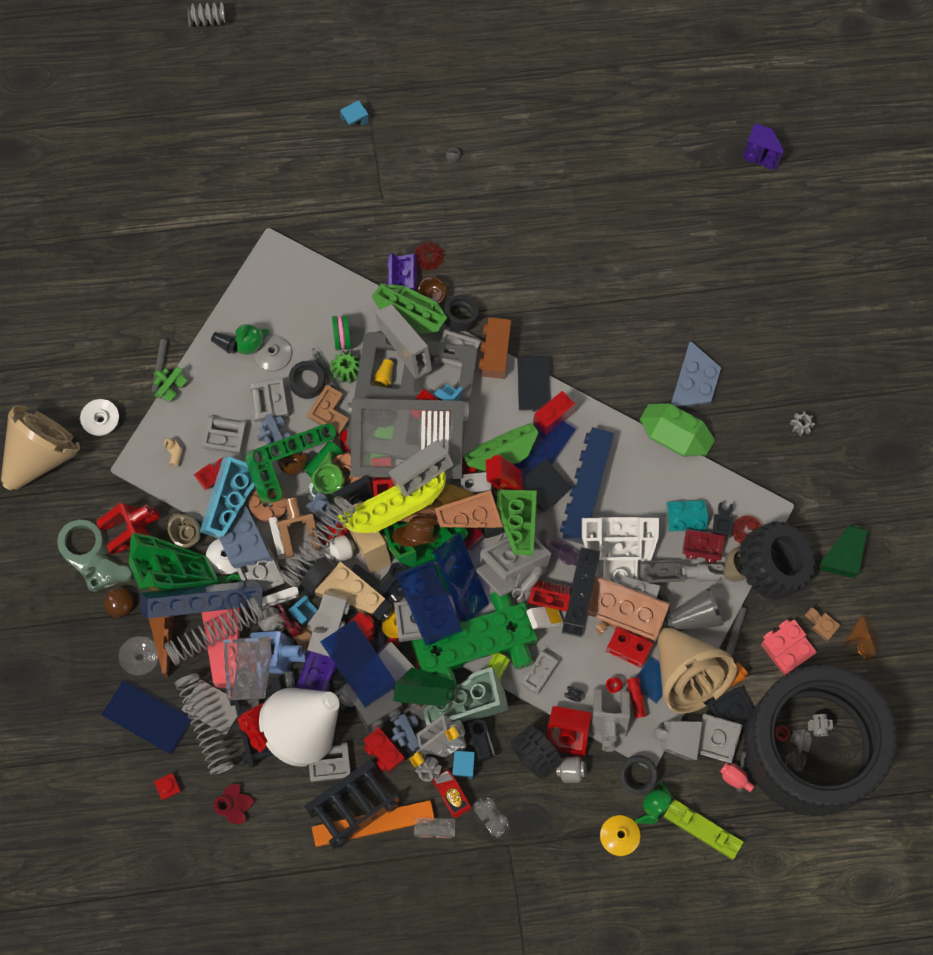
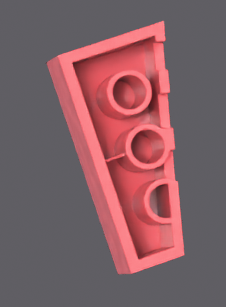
M236 608V610L238 611V613H239L240 616H241V614H242L241 608ZM227 609L235 623L240 628V624L234 612V609ZM226 610L202 612L205 635L212 644L213 641L205 621L220 640L212 618L215 619L220 629L227 636L219 614H221L234 633ZM235 625V635L227 628L228 639L220 632L222 642H218L214 636V646L207 641L212 678L216 688L235 687L236 689L237 671L235 665L238 660L240 630Z

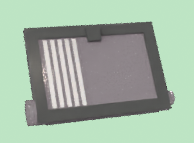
M352 399V403H348V414H352L350 477H363L367 475L368 477L390 478L389 471L437 440L448 452L453 462V466L446 470V479H462L463 421L469 420V401Z

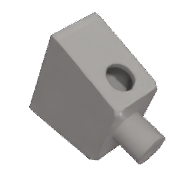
M486 472L462 475L461 483H451V485L473 492L474 495L491 490L494 502L496 500V488L491 483L486 482Z
M665 722L664 729L657 727L654 729L653 739L662 741V751L685 760H697L702 722Z

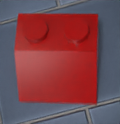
M552 706L547 739L558 752L585 757L592 713Z

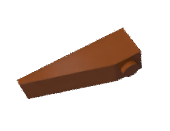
M174 616L149 618L162 674L164 677L169 678L170 656L165 648V643L169 642L171 644Z

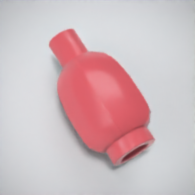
M726 762L720 770L722 778L731 786L739 789L745 788L749 792L754 788V785L748 781L747 773L738 765Z

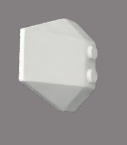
M582 518V540L585 548L600 551L595 576L598 575L620 584L622 576L640 580V561H651L659 538V518Z

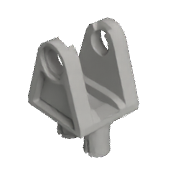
M593 689L590 734L603 735L602 750L611 752L615 749L614 742L617 740V736L626 737L630 720L629 691H621L619 713L614 714L602 711L601 689Z

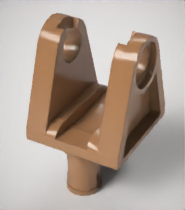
M296 496L284 499L288 516L285 519L278 520L286 559L294 556L287 528L291 527L290 523L302 520V524L306 523L308 533L318 539V536L312 532V528L316 529L313 514L311 512L306 514L300 513ZM311 541V544L318 551H321L320 546Z

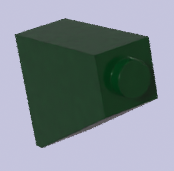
M857 525L848 526L820 562L817 570L855 579L860 571L867 530H863L862 527Z
M411 667L395 683L393 701L445 707L456 696V689H454L455 681Z

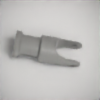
M722 564L684 565V568L680 569L681 574L685 576V580H697L698 582L725 580L723 574L711 572L723 570L724 566Z

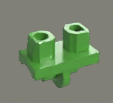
M177 366L168 378L166 375L169 371L165 368L162 372L155 371L153 373L157 378L153 384L158 386L161 382L163 383L154 395L156 398L162 397L170 402L177 393L170 389L169 386L172 382L179 388L185 384L187 379L180 373L182 369Z

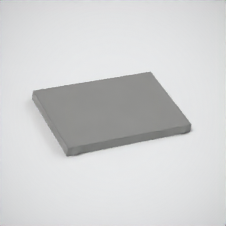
M199 680L202 684L195 687L192 693L201 689L205 691L189 697L186 703L205 696L208 698L192 704L187 710L197 709L209 703L210 706L195 711L191 716L197 717L208 711H213V713L200 717L198 720L205 722L216 718L215 721L207 723V725L211 727L219 725L216 730L227 735L237 718L235 706H230L227 694L209 685L204 680ZM184 705L183 708H182V711H183L184 713L190 714L191 712L185 711V708H186L188 705Z

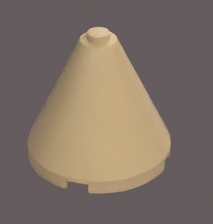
M21 405L12 407L7 421L1 481L3 482L2 485L11 491L23 487L73 458L80 449L78 442L75 445L71 442L73 435L60 424L38 411L35 414L26 412L28 407Z
M664 628L659 632L657 640L662 693L665 703L672 711L676 713H690L706 707L703 702L711 697L717 700L730 687L736 676L737 666L729 653L674 628Z

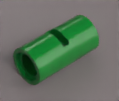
M328 441L304 469L310 478L329 452L332 453V461L336 456L343 454V451L335 443Z

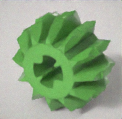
M344 351L341 352L342 356L336 354L335 360L330 362L332 365L330 371L334 373L333 377L335 379L340 378L341 383L345 379H347L348 383L351 382V378L357 380L360 361H358L359 356L355 355L352 357L351 351L348 355H345Z

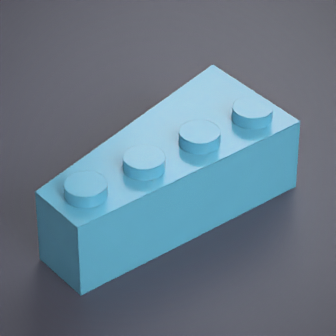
M229 456L222 459L200 529L201 533L220 538L227 532L240 507L243 506L248 494L255 486L246 462Z

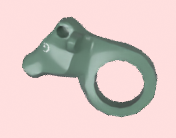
M79 519L64 525L59 532L57 543L62 557L83 575L90 591L97 592L118 583L129 582L134 578L129 565L120 564L106 556L108 536L103 528L99 529L92 522ZM80 528L91 530L96 538L95 545L91 551L83 555H75L68 551L66 542L71 532Z

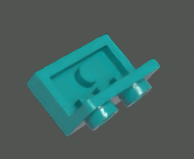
M705 500L666 502L669 532L686 531V528L693 530L707 529L708 513Z

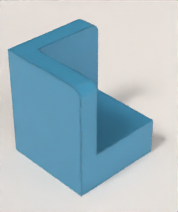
M359 100L340 110L342 121L346 120L349 125L357 121L362 126L368 123V113Z
M446 384L442 390L438 388L434 393V397L441 401H458L462 396L463 388L459 386L456 390Z
M305 595L288 611L289 615L304 628L317 609Z
M454 751L453 775L466 776L468 779H472L474 752Z

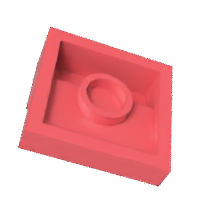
M788 619L778 626L780 630L775 633L773 630L763 637L765 640L761 644L784 676L817 653L805 638L806 634L795 620L789 622Z

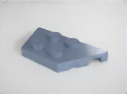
M689 342L671 405L675 407H693L697 404H710L721 370L719 365L692 342Z
M244 506L234 518L225 535L219 538L233 568L255 565L257 561L261 560L273 561L250 509Z

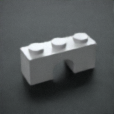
M325 590L318 613L329 617L331 627L328 629L314 628L308 646L309 651L329 657L333 651L337 652L340 641L336 639L338 633L342 634L345 625L342 618L344 614H348L350 603H347L348 596Z

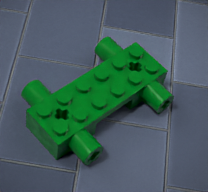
M494 592L490 594V598L495 612L458 623V634L412 640V646L420 670L454 680L456 686L454 670L461 669L463 664L497 653L502 655L510 653L515 669H522L532 665L534 662L528 647L536 645L537 637L527 615L525 603L514 606L510 593L500 597ZM508 627L515 628V632L507 630ZM437 650L438 652H440V656L432 654L433 651Z

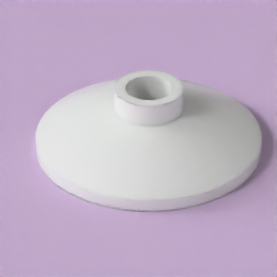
M97 399L89 402L83 408L80 420L83 428L88 433L95 436H103L116 428L119 421V413L115 405L110 401ZM100 417L104 418L103 422H98L97 420Z
M220 539L212 542L207 549L206 556L214 572L220 575H230L237 572V569L233 568L230 564L228 557L221 556L224 548Z

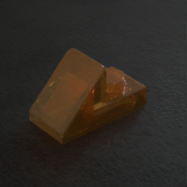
M863 616L855 622L844 645L858 641V651L865 660L872 658L876 652Z

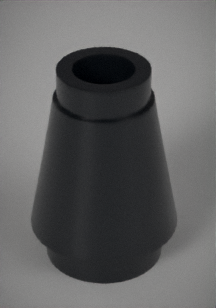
M218 332L213 333L211 342L228 354H235L238 351L237 341L235 340L236 336Z

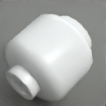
M346 536L335 537V541L330 542V547L325 548L326 557L334 563L346 561L352 558L355 545Z

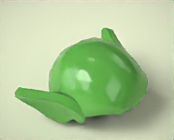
M331 452L326 455L311 477L314 488L322 494H332L343 488L345 484L342 470L338 465L332 463Z

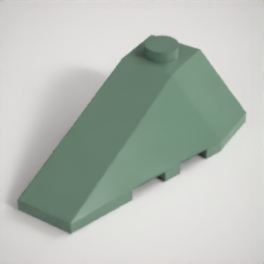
M493 667L475 672L462 684L456 685L454 687L456 689V696L445 707L428 705L423 709L426 726L443 714L454 722L456 720L464 722L509 710L505 691Z

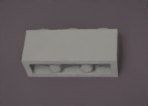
M436 440L389 471L388 474L394 486L404 497H407L452 467L453 462L448 452Z

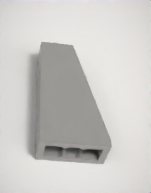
M391 304L376 312L379 328L414 378L417 379L430 372L432 368L428 345Z
M392 642L387 643L337 692L340 696L339 700L345 706H355L384 687L395 685L411 667H415Z

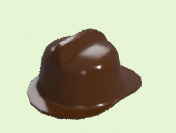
M415 516L410 519L406 526L397 528L393 532L392 538L397 544L406 547L434 542L437 540V534L434 531V519L432 517Z

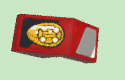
M449 769L439 774L437 780L432 779L434 786L440 793L445 806L453 818L471 809L470 804Z

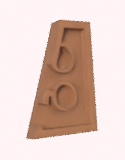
M491 490L434 508L440 528H503Z

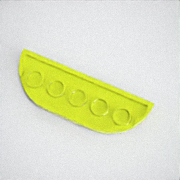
M446 471L407 497H404L394 486L355 506V514H352L353 517L347 518L348 523L343 524V526L357 533H376L431 505L445 486ZM344 512L345 515L351 516L350 513ZM338 515V516H337L340 521H342V522H346V521H347L344 516H342V515Z

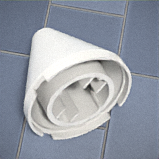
M285 688L275 692L265 701L259 715L260 732H264L268 741L266 746L277 758L293 766H307L308 764L318 762L329 752L332 746L339 710V699L332 692L299 688Z

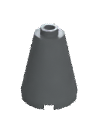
M711 588L704 590L669 613L670 617L667 618L670 628H675L678 631L724 625Z

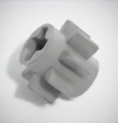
M805 411L801 415L795 413V420L790 422V425H794L792 432L796 431L799 433V436L805 432L809 435L811 432L810 428H813L815 423L811 422L813 416L806 415Z
M826 714L813 715V720L808 721V731H813V735L817 737L828 736V731L833 729V720H828V715Z
M427 756L425 761L416 768L415 772L419 773L420 779L430 782L433 778L438 779L442 766L439 765L437 759Z

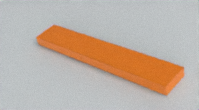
M431 801L398 807L390 813L387 812L348 840L433 822L435 819ZM365 815L358 816V817H354V818H355V820L357 821V820H359L360 818H362V817L365 816ZM345 819L333 822L339 832L350 826ZM325 825L312 826L315 846L330 845L329 840L333 837Z

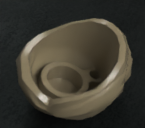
M177 513L170 517L167 530L171 540L177 546L189 548L200 539L201 526L193 516Z
M739 547L732 549L725 560L723 575L726 579L733 582L746 579L745 575L743 576L741 572L743 570L742 566L739 565V559L741 558Z

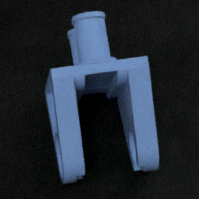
M281 631L250 634V641L253 643L264 641L267 646H275L272 659H264L262 666L257 672L283 674L290 671L292 662L306 661L309 651L302 650L300 645L295 646L294 640Z

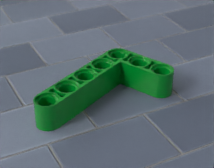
M329 423L256 448L246 454L245 460L261 502L270 504L279 501L282 497V490L271 462L332 440L336 435L333 425ZM322 429L326 431V437L323 436ZM306 435L309 436V438H310V443H307V442H306V440H305V436H306ZM289 441L293 443V450L289 448ZM272 447L276 449V456L272 454ZM255 453L259 455V462L254 458ZM262 471L266 474L265 481L261 477ZM268 490H271L273 493L272 499L268 496Z

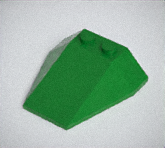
M398 521L384 528L388 547L399 562L415 569L451 556L468 535V531L465 528H440V525L434 524V531L437 534L436 541L406 547L397 544L393 540L392 535L397 528L406 526L408 522Z
M132 533L129 565L139 589L161 591L218 584L219 580L207 556L153 536Z

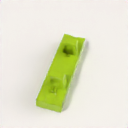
M675 799L663 816L731 860H734L743 844V841Z

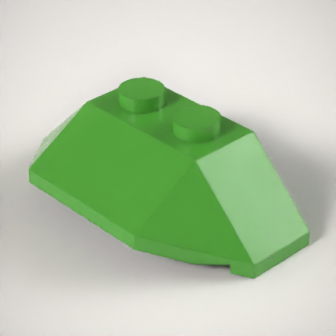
M380 284L372 295L379 310L392 304L418 335L439 331L447 320V316L443 313L437 302L406 286Z
M670 403L648 404L640 417V421L651 440L683 457L707 456L715 442L703 421Z
M529 423L526 426L512 429L482 443L462 456L469 467L486 471L485 461L495 455H501L508 462L517 464L528 457L538 431L532 423Z

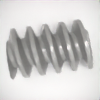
M213 2L212 8H210L208 3H206L205 8L202 7L201 3H199L198 8H195L194 3H192L190 9L188 8L190 27L193 26L194 21L196 26H200L201 21L204 26H207L208 21L211 26H214L215 20L218 25H221L222 20L225 23L223 2H220L219 7Z

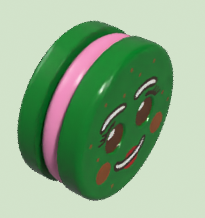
M348 315L332 316L335 350L339 351L340 348L342 350L345 348L346 350L351 349Z

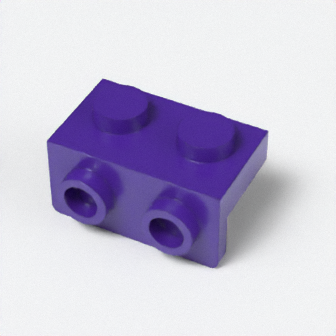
M393 253L389 254V260L387 261V268L389 270L387 285L406 286L417 291V256L409 254L397 257Z
M309 651L296 687L299 689L328 692L330 677L336 671V660L332 656L329 657Z

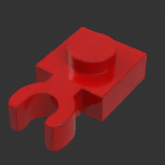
M223 458L218 459L214 467L209 463L193 475L204 490L216 482L220 469L219 464Z

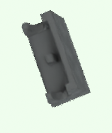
M678 560L640 561V581L647 583L685 582V576L680 572L684 565L679 563Z

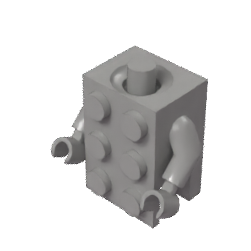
M535 537L533 556L513 555L508 538H505L481 550L480 563L483 566L477 568L476 572L500 597L512 591L513 598L521 594L517 598V602L522 603L525 600L524 593L529 591L539 578L546 574L551 553Z

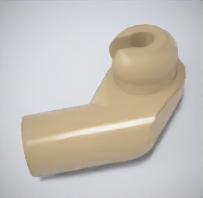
M168 438L165 440L164 446L171 454L169 464L178 467L182 448L176 440Z

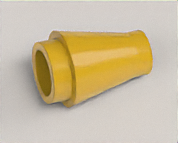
M389 359L383 360V363L373 376V384L375 386L387 388L391 384L393 361Z

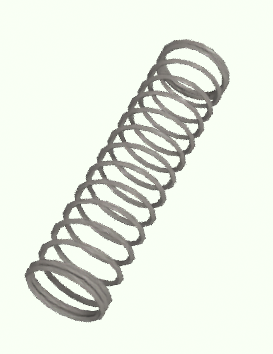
M338 496L334 498L335 503L341 509L350 513L351 516L345 515L332 504H330V508L344 516L347 521H340L338 517L328 510L325 513L339 522L342 528H337L330 520L321 516V520L335 528L338 533L333 534L321 523H316L321 530L332 535L333 540H328L320 531L312 528V532L321 539L326 540L329 545L324 546L314 536L307 535L312 542L323 547L324 552H319L311 543L303 540L304 545L318 553L320 558L321 554L326 553L325 548L330 547V542L335 541L334 536H338L339 530L344 529L343 524L348 523L347 518L353 517L352 514L356 512L352 504ZM301 546L298 547L303 554L314 559L315 563L317 562L316 560L320 559L315 558L305 548ZM294 552V555L303 563L310 565V567L314 565L310 564L301 554ZM290 558V562L306 573L309 571L298 561ZM286 564L285 567L289 571L281 570L279 572L281 578L291 586L299 588L301 581L295 575L301 577L302 580L304 576L295 568Z
M254 597L250 598L251 602L247 599L254 620L250 617L243 604L240 603L247 624L236 608L233 607L241 629L226 610L234 633L221 614H219L227 636L220 629L215 619L212 618L220 640L205 621L213 644L207 638L200 625L198 627L206 647L201 643L194 630L191 629L199 651L192 644L187 634L184 633L192 655L178 636L177 638L183 649L185 659L179 653L172 640H170L171 644L169 642L165 643V648L175 665L180 664L179 656L186 661V652L189 656L194 657L193 648L197 653H201L200 645L207 650V641L214 646L213 636L218 642H222L220 632L228 639L227 628L233 635L236 634L234 625L238 630L242 631L241 621L249 628L250 624L247 616L254 624L257 622L255 614L259 619H265Z
M197 673L190 674L177 680L175 682V686L177 687V690H183L179 696L184 697L185 699L182 701V703L188 705L185 708V711L191 712L188 715V718L194 719L190 725L197 726L193 732L200 733L196 739L202 741L199 747L205 748L202 751V754L208 755L205 758V761L212 762L208 765V769H212L209 772L210 775L220 774L231 769L235 764H233L234 762L231 761L221 764L217 767L210 768L212 764L221 759L229 757L231 754L224 755L218 759L207 760L213 754L226 750L228 747H223L214 752L204 753L208 748L220 744L225 740L223 739L211 745L201 746V744L207 741L208 739L217 737L222 733L219 732L210 737L198 739L200 735L207 731H211L213 729L218 728L219 725H215L204 731H195L200 726L215 721L216 718L209 719L200 724H192L200 717L207 716L213 713V711H208L197 717H189L195 711L210 706V704L208 703L198 707L197 709L187 710V708L192 704L201 702L208 698L207 696H205L193 702L184 703V701L189 697L200 694L205 691L204 689H201L190 695H181L187 689H191L202 684V682H198L187 688H178L193 683L200 677Z

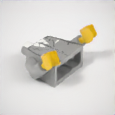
M443 714L417 734L419 749L409 759L413 766L418 767L425 761L423 758L427 755L448 757L456 750L464 751L466 741L462 722L460 720L454 722Z

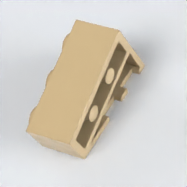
M360 501V502L354 504L353 506L355 507V506L361 504L362 501ZM349 530L353 541L356 542L361 551L362 558L366 560L370 574L391 565L385 535L381 536L379 532L357 533Z
M342 562L338 563L315 590L316 595L321 598L325 590L348 596L347 603H350L349 608L358 612L361 611L370 617H373V614L386 600Z

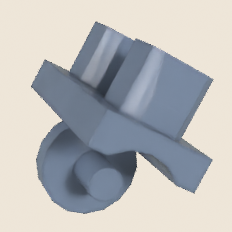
M268 414L262 422L263 426L259 428L261 433L257 436L258 441H265L267 445L287 438L290 434L288 432L280 434L278 429L284 427V421L281 416L272 417L271 414Z
M318 492L314 500L308 503L306 507L322 525L329 526L321 520V516L330 520L335 526L338 522L329 517L325 511H330L336 517L340 514L331 509V503L322 493Z
M402 714L394 721L396 727L392 730L395 736L391 738L392 743L398 742L400 747L405 746L408 753L411 754L419 748L417 734H414L412 728L418 725V721L415 715L406 716Z

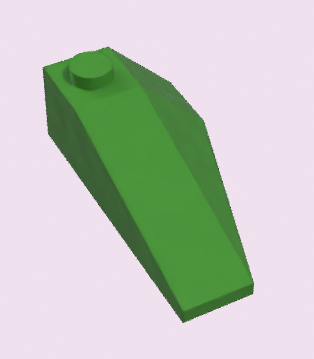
M498 489L497 509L513 555H534L537 491Z

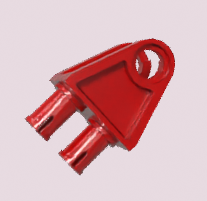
M120 503L98 519L96 524L99 529L107 530L127 522V530L107 544L109 553L116 554L130 548L132 533L149 535L146 525L159 519L160 514L156 508L150 509L146 504L138 509L128 504Z

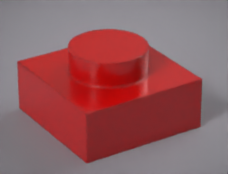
M173 773L154 781L162 801L181 792Z

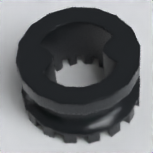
M567 686L568 692L564 694V697L574 702H581L580 696H583L584 692L578 688L575 690V687Z

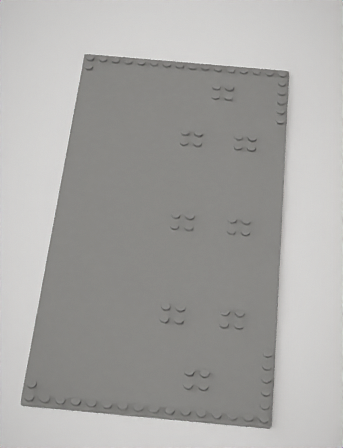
M267 228L178 364V367L182 369L180 373L186 377L187 381L181 388L173 382L171 383L169 388L177 394L170 402L162 397L156 398L112 466V474L203 523L215 483L204 490L193 475L210 463L214 467L218 459H224L228 456L246 462L245 457L249 451L266 445L265 441H258L257 436L261 433L259 428L263 425L262 422L254 421L253 415L255 411L249 384L275 379L283 380L288 416L282 417L284 427L278 429L280 434L288 432L292 436L320 426L307 418L308 412L320 394L312 399H303L296 396L289 385L290 370L301 361L317 363L319 356L317 355V360H315L316 354L315 357L312 356L316 351L317 353L319 351L329 370L332 367L331 360H335L336 354L342 356V351L345 352V355H348L351 351L352 357L358 355V361H360L365 335L368 332L383 333L377 324L375 314L379 311V308L372 298L379 285ZM348 315L351 349L346 350L345 348L342 350L340 348L339 351H336L332 316ZM445 323L437 332L419 335L421 339L440 342L444 330L480 341L476 356L462 455L501 434L532 423L538 431L535 442L528 457L520 463L514 464L515 467L522 471V479L546 459L572 487V485L576 486L578 480L574 479L577 467L581 468L582 462L579 461L581 451H586L587 444H584L586 432L590 433L592 427L614 433L592 517L659 518V538L651 561L678 560L679 563L685 566L722 564L724 566L723 570L711 572L723 574L727 555L732 549L742 547L741 543L749 532L774 521L786 522L794 508L791 502L702 455L683 457L651 440L643 424L550 375V400L563 391L575 403V408L569 417L545 435L533 423L536 412L532 410L519 411L517 358L507 353L504 379L482 377L479 363L480 358L484 359V352H481L483 340L466 331H454ZM254 324L260 329L269 330L264 337L279 336L286 340L291 348V359L279 371H266L256 364L254 353L243 355L237 351L235 354H228L211 342V337L214 332L236 336L235 331L240 325ZM270 349L268 352L274 353L275 349ZM377 349L370 384L375 386L373 384V376L383 363V360L389 359L394 362L391 384L387 388L399 389L404 362L396 351ZM430 356L432 370L415 379L414 391L420 393L422 389H425L434 395L438 388L442 390L446 384L457 390L461 369L441 362L440 364L435 363V357ZM304 370L296 377L297 386L304 390L314 388L318 383L317 374L310 370ZM325 378V386H330V383H328L327 379ZM340 378L335 379L337 384H335L334 389L336 390L338 385L337 389L343 394V398L335 408V411L349 418V422L343 432L349 429L352 399H354L357 380L351 378L350 383L347 382V379L343 383L340 382ZM265 389L259 391L262 412H267ZM366 409L365 415L369 413V409ZM208 415L222 420L246 421V430L240 454L202 449ZM387 415L381 417V421H384ZM453 416L449 420V443L452 433ZM364 422L362 429L363 437L370 438L378 429V426ZM408 422L405 440L407 444L421 446V424ZM213 426L212 428L214 430L238 433L237 429ZM425 426V445L427 444L426 442H427V430H428V428H427L426 426ZM445 426L443 427V436H444V437H445ZM322 429V434L326 437L327 433ZM306 435L305 440L307 443H310V438ZM335 435L330 441L341 449L340 437ZM168 438L176 440L182 448L178 467L169 464L171 454L164 446V442ZM290 442L288 444L289 448L293 450V443ZM327 442L298 453L300 455H303L304 452L307 453L308 465ZM272 447V449H271L272 454H273L274 456H276L277 453H275V451H274V449H273V447ZM255 453L254 458L259 462V455ZM277 460L271 462L280 488L284 491L286 497L296 496L300 513H310L311 511L306 506L312 502L308 498L310 494L309 485L312 483L311 478L305 471L295 476L288 475L280 470ZM396 461L391 463V468H395ZM345 469L347 471L346 476H350V470ZM477 469V473L486 472V471H482V470ZM263 472L261 477L265 481L266 474ZM368 477L370 479L373 490V479L372 477ZM452 479V483H461V479ZM255 486L248 494L246 501L244 502L243 506L240 507L237 514L241 511V509L244 506H247L249 508L248 500L250 498L251 493L256 489ZM571 488L544 513L537 508L535 537L551 553L546 574L541 576L539 580L572 587L581 547L585 548L583 544L562 539L563 533L559 532L562 520L566 521L568 517L564 513L567 503L572 502L573 497L569 496ZM326 494L327 500L336 506L333 495ZM705 500L708 513L707 529L699 531L712 533L714 515H720L717 511L719 503L722 502L723 510H728L729 505H733V510L729 517H734L731 538H724L721 561L717 560L716 563L705 561V558L697 557V559L686 558V555L682 553L685 531H668L666 502ZM272 503L264 504V507L269 506L271 508ZM286 511L285 515L281 519L287 518L288 511ZM313 515L316 530L320 531V528L316 525L320 521ZM254 518L266 545L272 544L277 555L270 523L259 522ZM302 520L290 523L291 527L287 528L293 554L297 552L308 561H314V559L306 556L299 550L298 547L301 546L308 550L315 558H320L318 553L312 551L303 543V540L311 543L307 537L309 533L306 523L302 524ZM381 529L379 532L381 536L385 535L384 529ZM349 533V534L347 535V538H348V539H351V540L353 541V539H352V537H351V535H350V533ZM483 536L477 544L483 550L493 545L497 536L487 539ZM353 541L355 545L353 556L342 563L350 570L355 564H358L369 572L366 560L362 558L361 551L356 542ZM320 546L321 551L319 552H324L323 547ZM386 546L391 560V565L393 563L399 562L396 559V557L392 554V552L389 550V547ZM461 552L460 556L466 557L467 553ZM295 555L291 557L301 564V561ZM285 557V559L279 560V566L288 570L285 567L288 564L300 573V569L290 562V558L286 559ZM404 564L407 569V578L395 590L401 595L398 602L411 601L417 597H428L419 570ZM391 565L372 573V575L381 581ZM397 569L393 572V575L399 577L403 575V571ZM476 571L470 575L463 576L465 585H462L460 589L443 592L441 595H453L457 624L495 612L490 598V594L495 591ZM726 578L723 581L698 582L697 580H685V582L651 583L659 585L660 591L667 596L670 603V612L704 590L711 588L724 625L680 632L717 648H720L752 585H748L746 582L747 579L733 582ZM531 589L524 593L525 600L522 603H525L527 610L542 607L528 603ZM512 591L509 592L514 606L521 604L517 602V598L520 597L521 594H518L515 598H513ZM559 610L564 624L566 612ZM590 615L586 616L581 638L563 634V624L534 629L537 642L536 645L528 647L533 662L541 651L546 652L559 661L537 695L520 684L532 665L522 669H515L510 653L504 655L510 661L501 677L503 689L551 715L552 706L591 712L593 689H601L602 711L617 714L619 713L621 691H629L626 679L639 677L640 688L645 697L643 701L647 717L634 719L633 707L630 701V720L626 737L617 736V740L614 742V751L627 758L642 755L649 758L657 766L664 751L661 750L662 741L653 739L654 729L656 727L664 729L665 722L681 721L685 714L672 711L663 699L658 640L656 639L655 641L648 638L649 642L653 644L640 669L605 652L615 630L609 627L599 635L595 628L603 620ZM667 619L662 624L660 631L664 628H670ZM508 627L507 630L515 632V628ZM493 655L461 666L473 673L487 668ZM611 677H619L622 680L623 688L617 693H610L606 688V681ZM567 686L575 687V690L578 688L584 692L583 696H580L581 702H574L564 697V694L568 692ZM589 731V737L603 743V735L590 734ZM638 763V764H640V765H642L643 767H645V768L648 769V767H647L646 765H644V764H642V763Z

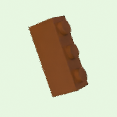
M489 317L488 324L484 323L483 335H486V341H482L481 352H484V359L480 358L479 363L482 377L505 378L511 320Z

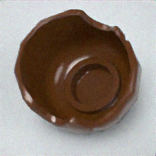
M427 277L418 286L419 294L437 302L439 305L445 301L447 288L440 279Z
M297 452L278 459L277 464L282 472L295 476L301 474L306 468L308 456L305 452L303 455Z
M123 587L113 588L106 594L104 599L105 611L114 618L128 615L135 605L132 592Z

